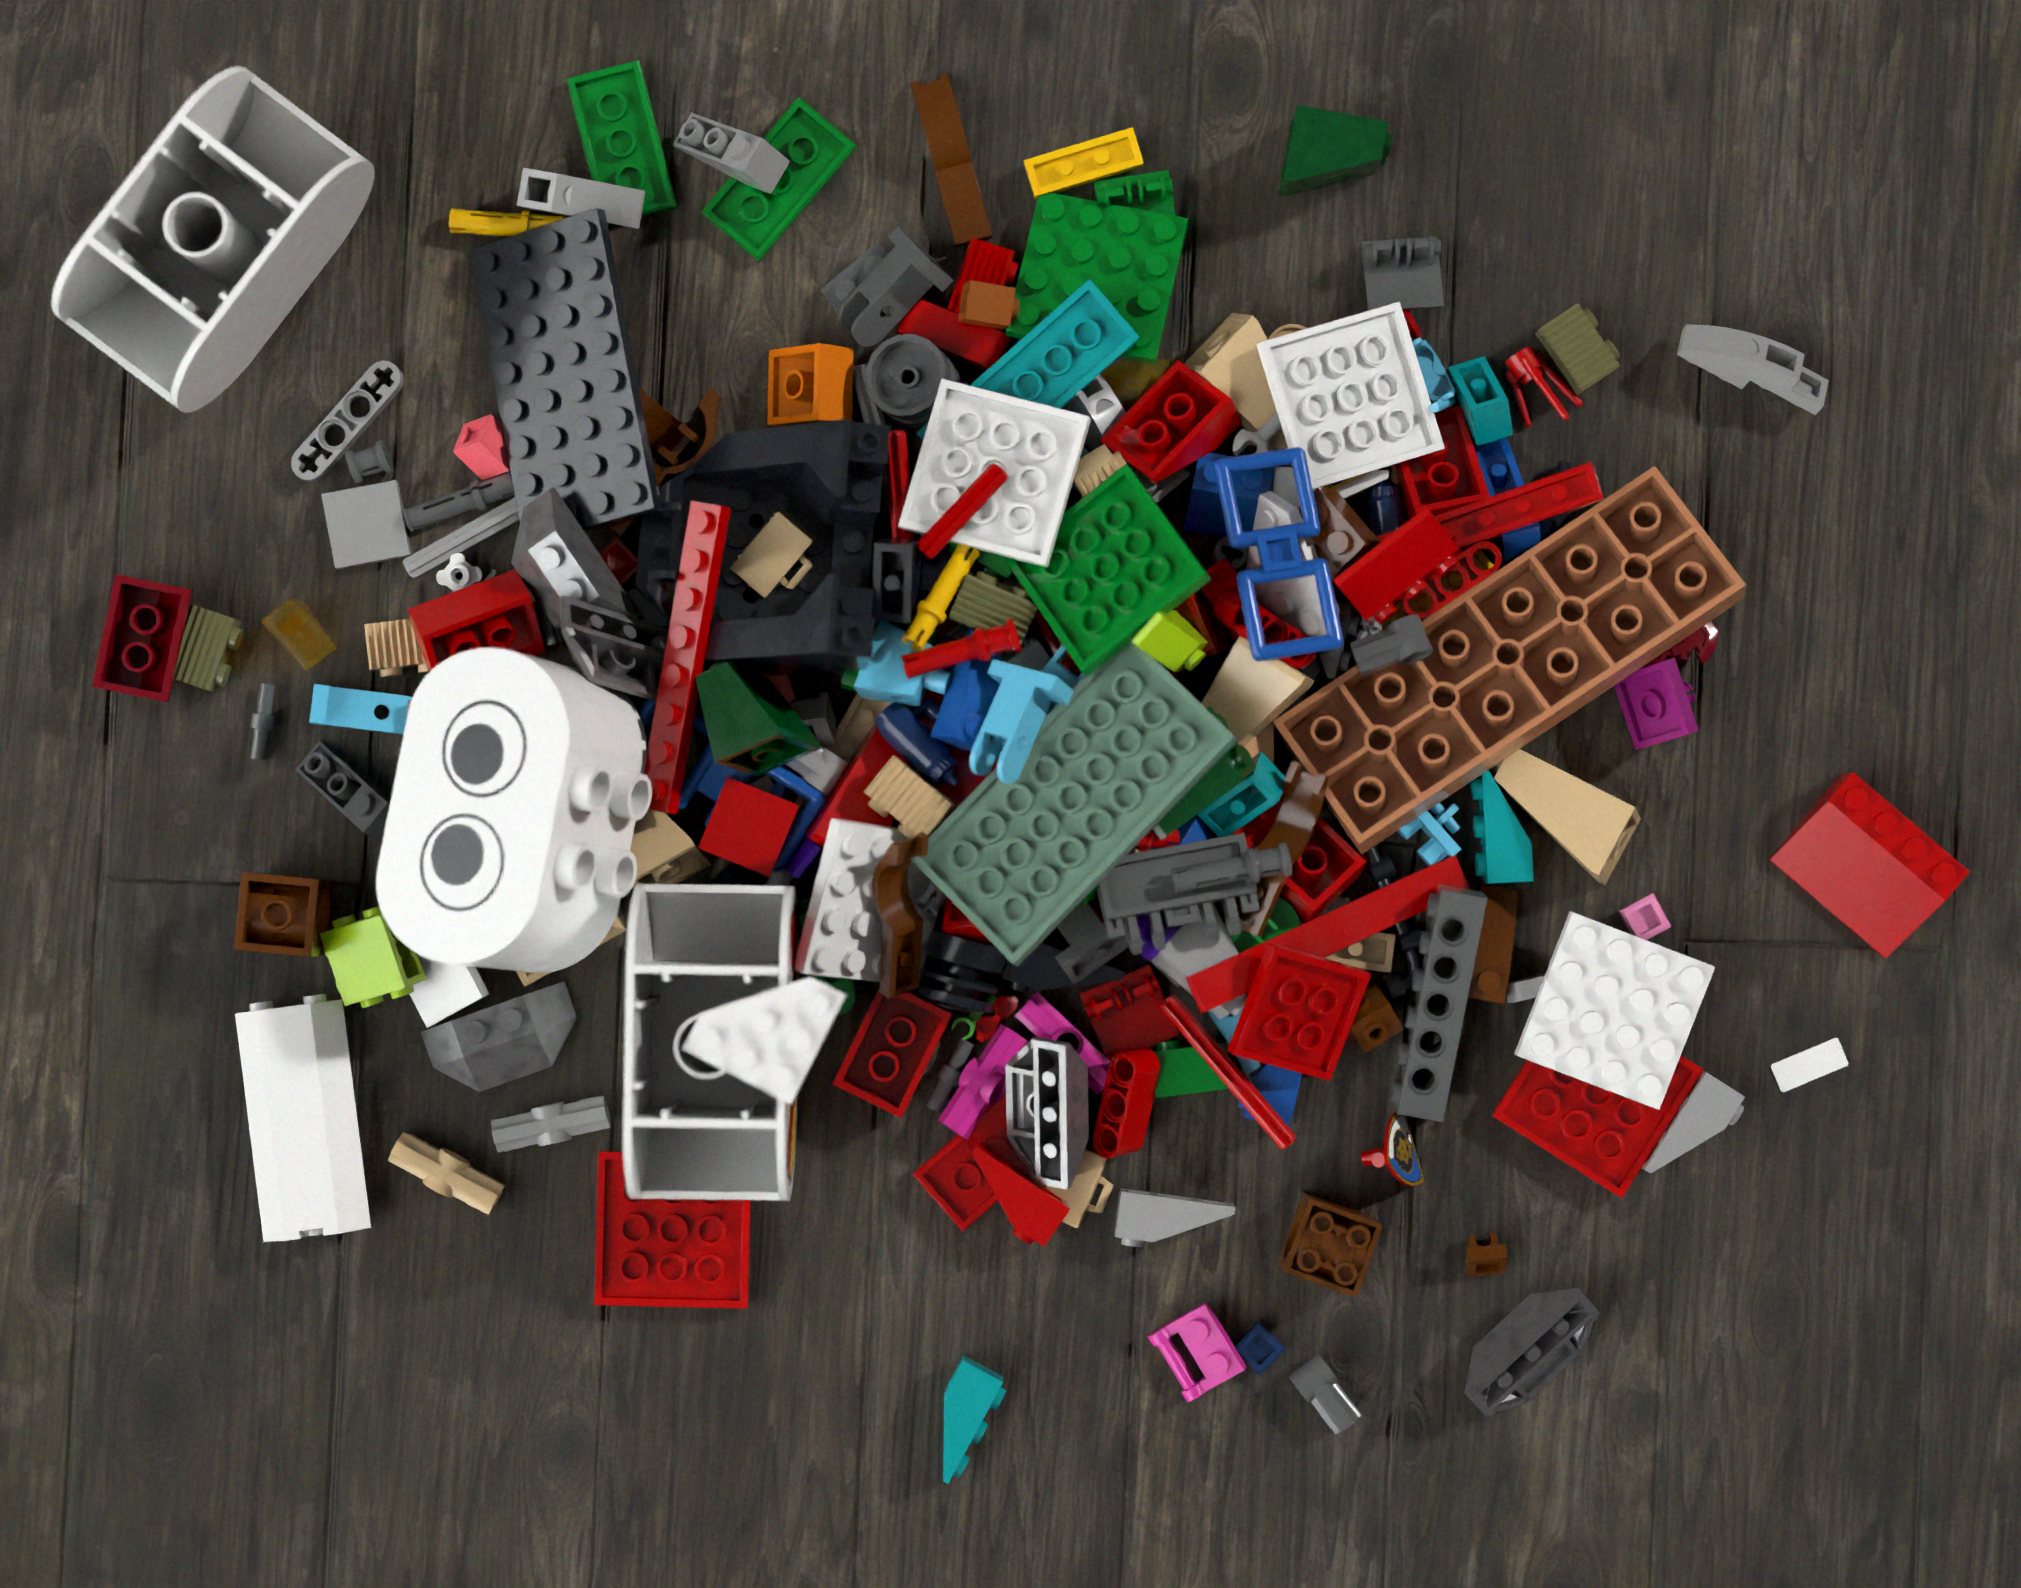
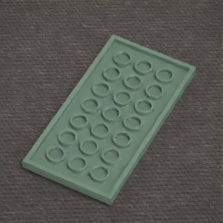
M1133 642L1129 643L1089 676L1085 675L1072 689L1074 693L1068 705L1058 703L1049 712L1042 723L1023 770L1015 782L1008 784L1000 781L996 767L930 835L928 855L923 857L916 856L912 859L1002 954L1017 967L1238 740L1152 656L1137 647Z

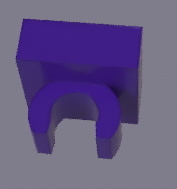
M1142 917L1137 922L1141 939L1145 941L1140 955L1149 962L1161 950L1154 948L1151 941L1148 919ZM1165 920L1162 922L1165 943L1167 944L1178 929L1176 927L1167 928Z

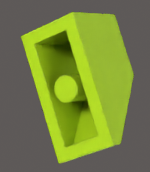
M1176 610L1170 611L1168 614L1157 612L1132 640L1137 647L1173 672L1183 671L1185 668L1191 671L1205 656L1202 649L1209 643Z

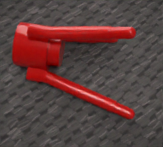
M1531 346L1520 350L1505 361L1510 371L1504 374V377L1511 386L1519 414L1526 428L1531 426V421L1518 383L1520 380L1524 386L1535 381L1551 405L1565 421L1569 419V414L1543 379V374L1575 406H1582L1583 403L1577 395L1546 364L1540 353H1534Z

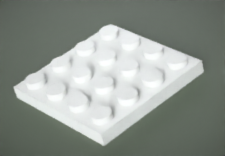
M1400 302L1266 340L1256 345L1288 448L1300 447L1304 449L1313 489L1445 449L1434 412L1428 407L1431 405Z
M941 379L898 524L899 528L924 535L990 464L995 463L1006 472L1008 476L1007 481L949 542L967 545L978 550L1048 568L1091 422L1090 417Z
M831 818L794 970L803 974L880 982L883 924L878 917L873 901L872 880L876 866L891 843L910 840L897 828ZM911 861L907 878L909 894L916 911L923 918L921 973L922 968H924L927 957L926 951L937 915L926 913L929 908L928 906L934 898L929 900L923 910L915 903L931 879Z
M1570 911L1514 1054L1659 1110L1715 966Z

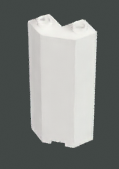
M326 994L303 997V1005L273 1008V1001L249 1004L250 1012L235 1013L263 1242L301 1239L306 1236L322 1234L326 1236L371 1228L342 999L327 1001Z

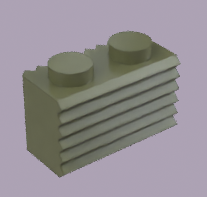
M1578 303L1539 328L1535 333L1577 396L1620 367L1617 361L1620 358L1618 350L1609 339L1603 341L1595 329L1599 326L1595 316L1587 307L1582 310Z
M977 571L975 577L967 574L948 619L968 628L975 629L981 627L985 630L1005 624L1007 619L1013 617L1020 643L1022 644L1038 608L1036 604L1032 603L1029 594L1016 587H1013L1010 593L996 587L999 580Z
M191 604L186 618L174 679L212 692H217L219 686L224 687L231 671V666L226 664L231 650L236 651L242 640L243 629L239 628L241 621Z

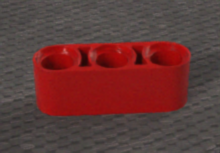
M919 299L901 319L896 331L898 335L916 334L927 338L945 355L984 371L988 370L1007 353L1012 341L1011 337L994 328L958 322L959 314Z
M1480 541L1463 551L1456 558L1459 561L1458 565L1450 571L1457 573L1461 577L1462 587L1454 592L1445 590L1440 583L1441 576L1437 573L1426 581L1428 588L1422 593L1429 598L1430 608L1423 613L1413 612L1408 605L1409 599L1406 597L1402 600L1404 614L1406 616L1419 615L1421 621H1423L1498 571L1501 564L1499 548L1491 542ZM1480 550L1490 552L1494 558V565L1488 570L1478 569L1473 563V555Z
M1234 590L1226 591L1217 598L1214 604L1215 617L1238 635L1248 640L1239 592ZM1257 604L1265 645L1309 637L1282 618ZM1316 652L1278 659L1298 669L1309 665L1314 659Z
M1145 1048L1115 1054L1111 1058L1093 1138L1095 1149L1102 1157L1111 1158L1138 1152L1143 1146L1160 1073L1159 1059L1150 1049Z

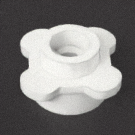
M460 553L451 555L450 563L444 570L438 571L436 575L437 582L440 585L448 586L453 592L474 585L475 582H479L482 579L481 569L467 563L465 556ZM458 572H461L463 574V577L460 580L456 578V574Z

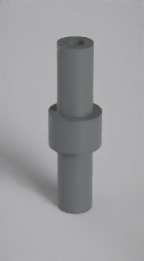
M263 683L259 685L256 713H252L250 728L254 729L250 759L266 761L269 731H273L275 716L271 715L275 685Z
M960 1038L948 1064H943L937 1076L940 1080L927 1104L928 1108L938 1113L941 1112L953 1086L958 1087L961 1070L974 1044Z

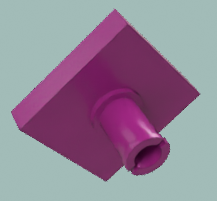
M1675 658L1638 669L1614 685L1635 750L1699 731L1691 708V704L1695 701V693L1687 695L1686 692L1693 690V687L1689 683L1682 681Z

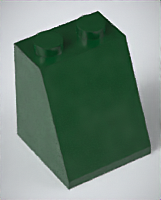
M1297 105L1290 125L1278 195L1289 196L1374 175L1378 165H1385L1386 157H1389L1393 134L1387 133L1388 121Z
M727 661L712 664L708 671L695 676L715 763L759 776L820 749L819 741L769 678L756 674L751 670L735 666Z
M1208 706L1206 709L1229 730L1226 720L1216 713L1211 706ZM1236 741L1152 828L1160 840L1174 832L1250 775L1256 767L1252 762L1249 751Z

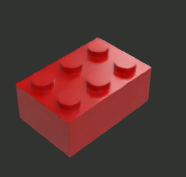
M878 989L832 1085L902 1118L953 1012L911 991L888 999Z

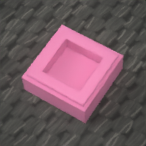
M1653 893L1618 911L1629 933L1645 940L1671 927Z

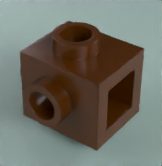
M1376 984L1365 990L1347 1036L1349 1044L1357 1041L1364 1053L1382 1045L1386 1040L1404 1030L1390 1003Z

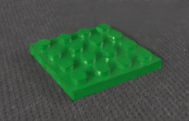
M1055 193L1038 196L1014 298L1019 299V311L1016 321H1011L1010 326L1006 328V335L1013 338H1024L1090 279L1141 337L1120 358L1156 365L1188 229V218L1114 204L1106 207V204H1098L1097 201Z
M1127 464L1063 514L1048 568L1009 557L1005 560L1079 669L1086 676H1089L1131 643L1157 612L1168 614L1211 580L1139 478Z

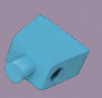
M879 621L873 636L872 658L866 669L859 671L854 688L859 696L864 699L920 706L927 689L945 695L953 673L940 669L908 679L901 655L917 652V650L910 647L913 642L910 641L906 645L901 640L903 634L906 633L904 630L887 621ZM926 643L924 649H927V648H930V647H933V646H931L930 644Z

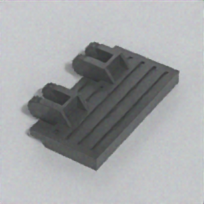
M1235 834L1126 855L1096 885L1107 938L1112 939L1125 936L1123 919L1132 955L1142 953L1143 944L1136 918L1147 916L1154 948L1156 950L1165 949V935L1160 917V912L1164 911L1167 928L1202 921L1206 939L1214 940L1217 939L1218 928L1212 904L1222 902L1226 927L1230 936L1240 935L1241 925L1235 897H1239L1242 914L1260 910L1256 896V883L1245 879L1175 893L1171 868L1186 867L1243 855V851L1248 849L1245 834Z

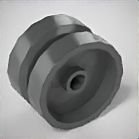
M916 334L896 335L884 341L872 353L866 367V388L871 400L896 422L911 428H922L929 422L941 379L960 383V376L954 362L929 339Z

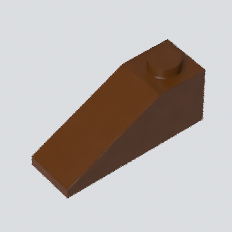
M1480 883L1479 891L1484 892L1487 897V903L1468 998L1504 1004L1511 967L1519 890Z

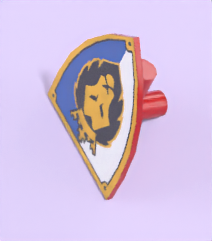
M1395 1111L1389 1118L1386 1126L1384 1147L1361 1152L1362 1163L1365 1167L1374 1165L1380 1168L1387 1165L1393 1176L1401 1184L1408 1187L1420 1185L1424 1182L1406 1115L1397 1114V1111Z

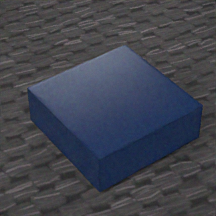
M1259 1320L1234 1344L1241 1358L1259 1376L1287 1349Z

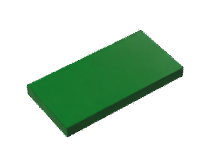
M640 60L566 78L591 180L646 191L641 218L678 209Z
M800 97L795 100L763 138L790 161L772 193L770 194L748 186L730 177L701 211L705 218L759 263L857 149V145Z

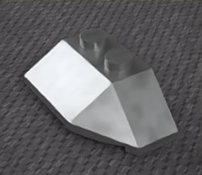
M555 487L523 508L511 564L554 627L561 628L558 599L562 595L630 617L638 618L641 616Z
M562 595L558 599L561 632L574 663L587 680L652 701L657 700L669 629Z
M566 981L424 1030L421 1034L434 1069L481 1092L552 1067L578 1016Z
M1034 1037L1005 1064L1007 1137L1021 1161L1029 1169L1030 1172L1028 1174L1033 1183L1068 1190L1072 1187L1089 1139L1088 1066L1070 1043Z
M1578 1288L1530 1294L1473 1347L1464 1393L1486 1417L1495 1415L1498 1411H1506L1526 1404L1582 1352L1591 1333L1592 1324L1597 1320L1600 1312Z

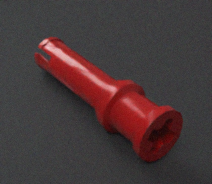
M1012 617L1007 619L1005 624L985 630L978 627L975 628V631H972L971 636L910 654L901 655V658L904 662L903 666L907 678L912 679V677L977 658L980 661L984 660V662L991 660V656L1010 650H1015L1018 653L1022 651V646Z

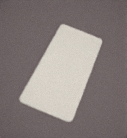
M1833 1038L1771 1065V1069L1781 1092H1786L1848 1066V1061L1839 1039Z

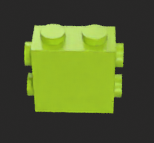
M380 906L363 911L364 918L357 921L354 914L332 921L333 929L320 933L324 953L329 959L336 980V987L341 994L344 1006L360 1002L361 1007L366 1008L383 1002L382 995L387 993L391 994L392 999H396L413 993L412 985L426 979L418 953L406 946L394 934L387 924Z

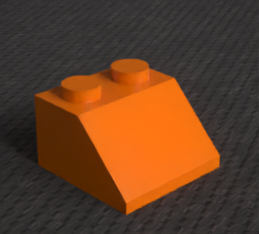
M816 343L769 350L767 426L782 427L842 419L852 420L854 348Z

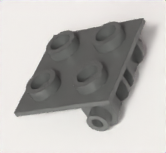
M1428 236L1424 238H1396L1393 240L1361 242L1368 311L1396 302H1400L1402 310L1444 308L1439 255H1441V240H1437V237Z

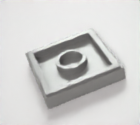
M397 480L321 494L335 569H345L412 555Z

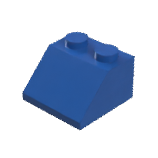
M1208 453L1196 460L1183 530L1217 537L1228 536L1214 465L1217 460L1231 458L1232 456ZM1274 467L1231 473L1243 532L1253 531L1259 495L1270 491Z

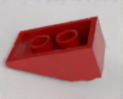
M1177 360L1099 441L1101 445L1105 444L1113 454L1119 451L1128 465L1155 484L1216 450L1242 422L1232 398Z
M1460 405L1434 413L1445 449L1395 464L1401 498L1404 500V511L1408 521L1426 507L1436 516L1490 497Z
M1285 785L1279 802L1231 835L1244 833L1248 848L1254 849L1268 835L1279 814L1285 795ZM1319 817L1306 848L1292 865V876L1287 877L1279 897L1291 904L1299 919L1305 923L1322 913L1360 876L1366 860Z

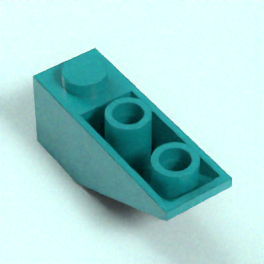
M1487 770L1471 781L1472 799L1478 800L1479 815L1473 816L1474 837L1480 838L1481 853L1475 854L1476 876H1482V884L1534 881L1532 843L1491 773Z
M964 1355L949 1380L944 1393L943 1482L949 1484L953 1475L958 1478L962 1475L970 1457L965 1455V1452L971 1441L976 1444L979 1443L988 1426V1423L983 1421L989 1408L994 1410L998 1408L1006 1393V1389L1001 1387L1003 1376Z

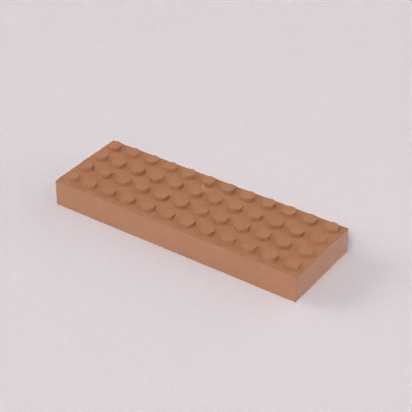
M1654 466L1423 620L1422 624L1433 649L1431 655L1412 664L1403 665L1399 662L1362 677L1356 665L1272 721L1274 729L1294 760L1302 764V771L1318 777L1319 773L1329 776L1323 801L1362 855L1743 600L1746 584L1656 466Z

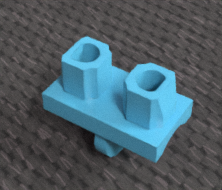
M1438 803L1430 809L1437 816L1435 819L1426 811L1397 831L1405 840L1409 839L1420 828L1426 833L1430 839L1416 852L1428 866L1441 861L1445 857H1453L1461 850L1441 827L1444 824L1452 834L1461 828L1452 817L1459 810L1455 803L1446 809Z

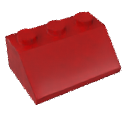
M1426 507L1333 581L1369 625L1375 621L1380 625L1397 612L1395 606L1407 597L1409 600H1413L1428 588L1426 581L1437 573L1443 576L1456 567L1459 563L1456 558L1462 552Z
M515 569L407 609L415 638L429 672L449 657L471 649L501 648L529 656H536L545 652L531 595Z

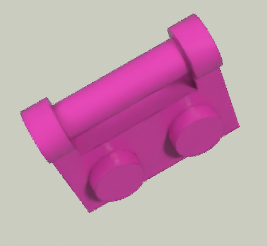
M1207 1301L1157 1328L1147 1336L1153 1346H1158L1183 1388L1181 1393L1186 1402L1198 1398L1206 1391L1243 1372L1247 1367ZM1179 1333L1205 1377L1197 1381L1195 1380L1172 1342L1171 1336Z

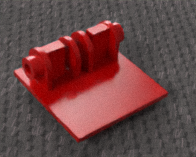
M1150 964L1125 974L1122 980L1109 981L1080 993L1104 1054L1110 1061L1115 1054L1147 1049L1156 1045V1042L1166 1041L1179 1035L1176 1026L1160 1009L1164 998Z

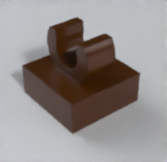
M1489 1232V1245L1487 1246L1477 1245L1475 1235H1469L1465 1259L1467 1277L1506 1273L1508 1259L1505 1243L1498 1244L1496 1233Z

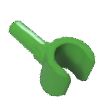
M989 994L984 1000L994 1003L997 998L993 994ZM971 1012L968 1015H960L953 1022L951 1029L953 1030L958 1022H967L970 1025V1031L962 1038V1040H966L973 1035L976 1030V1022L985 1012Z

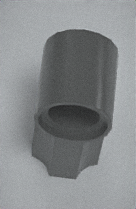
M1419 615L1402 617L1388 625L1387 630L1349 643L1361 677L1399 662L1403 665L1418 662L1433 652Z
M1319 1353L1288 1376L1304 1399L1314 1405L1320 1413L1319 1415L1336 1435L1352 1426L1361 1416L1359 1410L1337 1383L1339 1379Z

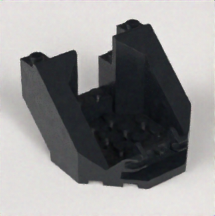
M842 419L727 433L693 467L672 478L658 489L662 509L641 515L635 588L644 599L648 600L668 627L671 620L691 501L731 508L703 664L705 670H709L708 668L712 664L723 661L730 662L746 670H751L756 674L777 676L866 669L872 658L875 619L871 618L873 589H869L873 526L880 512L882 475L887 465L890 426L851 422L852 420ZM782 508L816 537L804 552V555L810 560L812 567L793 590L781 585L782 582L779 581L766 598L756 592L758 596L757 601L747 603L743 599V593L747 590H755L730 569L732 562L738 559V556L743 553L762 528L770 521V518L774 516L773 514ZM754 515L761 516L764 520V525L761 528H753L749 523V519ZM799 560V566L796 569H790L784 576L789 581L803 566Z

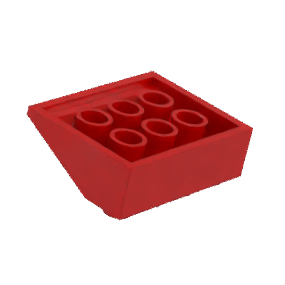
M1854 772L1842 773L1768 859L1883 958H1887L1933 914L1970 873L1967 868Z

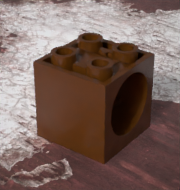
M241 872L234 950L305 957L324 956L320 933L329 930L334 879L262 872Z
M1303 1191L1278 1264L1284 1272L1357 1298L1383 1224L1374 1216Z

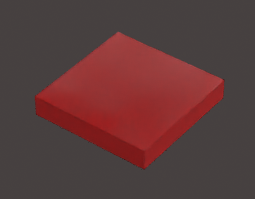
M727 777L698 849L771 877L799 805Z

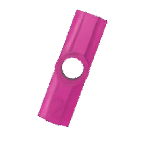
M1037 991L1014 1016L1039 1038L1057 1041L1058 1037L1063 1033L1074 1034L1079 1041L1075 1051L1088 1066V1086L1098 1095L1104 1090L1110 1060Z
M1001 1024L980 1057L973 1058L963 1069L958 1082L959 1088L938 1121L958 1135L968 1139L987 1108L998 1103L1005 1094V1064L1028 1041Z

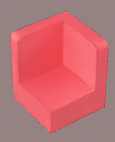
M492 414L465 423L453 453L482 480L510 471L502 424Z

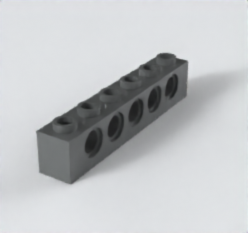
M1438 884L1436 894L1430 893L1426 916H1431L1429 931H1422L1419 944V953L1424 954L1422 968H1415L1412 979V990L1417 991L1414 1006L1408 1005L1404 1027L1410 1028L1407 1043H1400L1397 1056V1064L1402 1065L1400 1080L1393 1079L1390 1092V1101L1395 1102L1394 1106L1397 1114L1439 1122L1444 1120L1487 903V897L1484 892ZM1447 920H1459L1461 922V930L1458 934L1449 937L1441 933L1442 926ZM1441 957H1450L1454 960L1453 968L1444 974L1437 973L1434 970L1435 962ZM1442 994L1447 997V1002L1442 1009L1434 1011L1427 1008V1001L1432 995ZM1434 1031L1439 1034V1041L1433 1047H1423L1419 1044L1420 1037L1425 1032ZM1426 1068L1432 1071V1077L1427 1083L1417 1084L1412 1081V1076L1418 1069Z

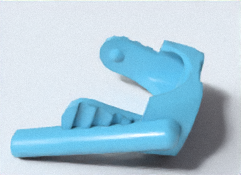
M1421 337L1417 338L1412 343L1430 401L1434 402L1428 407L1432 412L1436 413L1456 403L1454 398L1456 389L1426 340H1422Z

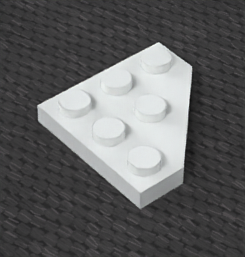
M1268 491L1259 495L1253 530L1303 523L1298 508L1275 493ZM1304 538L1298 539L1302 561L1318 559L1314 546L1307 547ZM1257 546L1249 547L1245 570L1261 568ZM1314 575L1254 585L1256 600L1263 607L1309 637L1327 635ZM1336 601L1337 610H1338V614H1339V613H1340V608H1339V606H1338V604H1337V601Z
M808 977L703 1012L692 1029L683 1050L792 1104L846 994L812 977Z

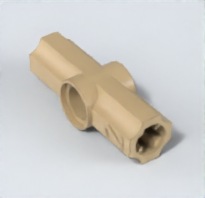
M406 1131L401 1134L387 1160L423 1179V1184L435 1192L449 1198L456 1197L488 1215L491 1214L506 1186L471 1167V1163L464 1157L445 1148L438 1149Z

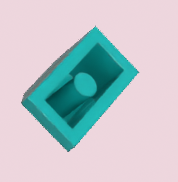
M1485 356L1448 367L1451 380L1456 389L1455 393L1458 403L1461 406L1468 430L1476 445L1494 442L1513 435L1508 398Z
M1262 751L1252 758L1256 769L1250 775L1197 814L1218 837L1231 835L1279 802L1285 785V776Z

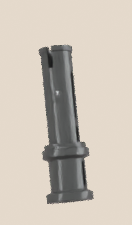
M1285 841L1279 842L1278 847L1258 851L1248 848L1246 851H1243V855L1171 868L1175 893L1248 879L1249 882L1258 883L1260 878L1284 874L1286 877L1292 876L1291 860Z

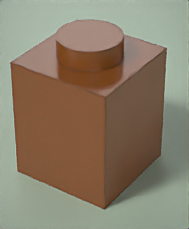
M973 280L964 283L958 322L997 329L1009 327L1011 321H1016L1019 311V299L1014 298L1016 288Z

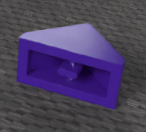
M805 835L784 868L799 881L814 889L824 848Z

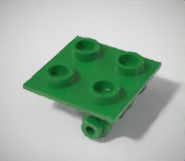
M1169 170L1094 181L1098 204H1106V207L1114 204L1175 216L1172 196L1173 185L1172 179L1169 177Z

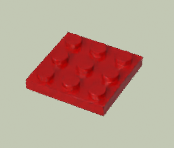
M1268 942L1227 1050L1235 1056L1330 1081L1371 974L1361 968Z

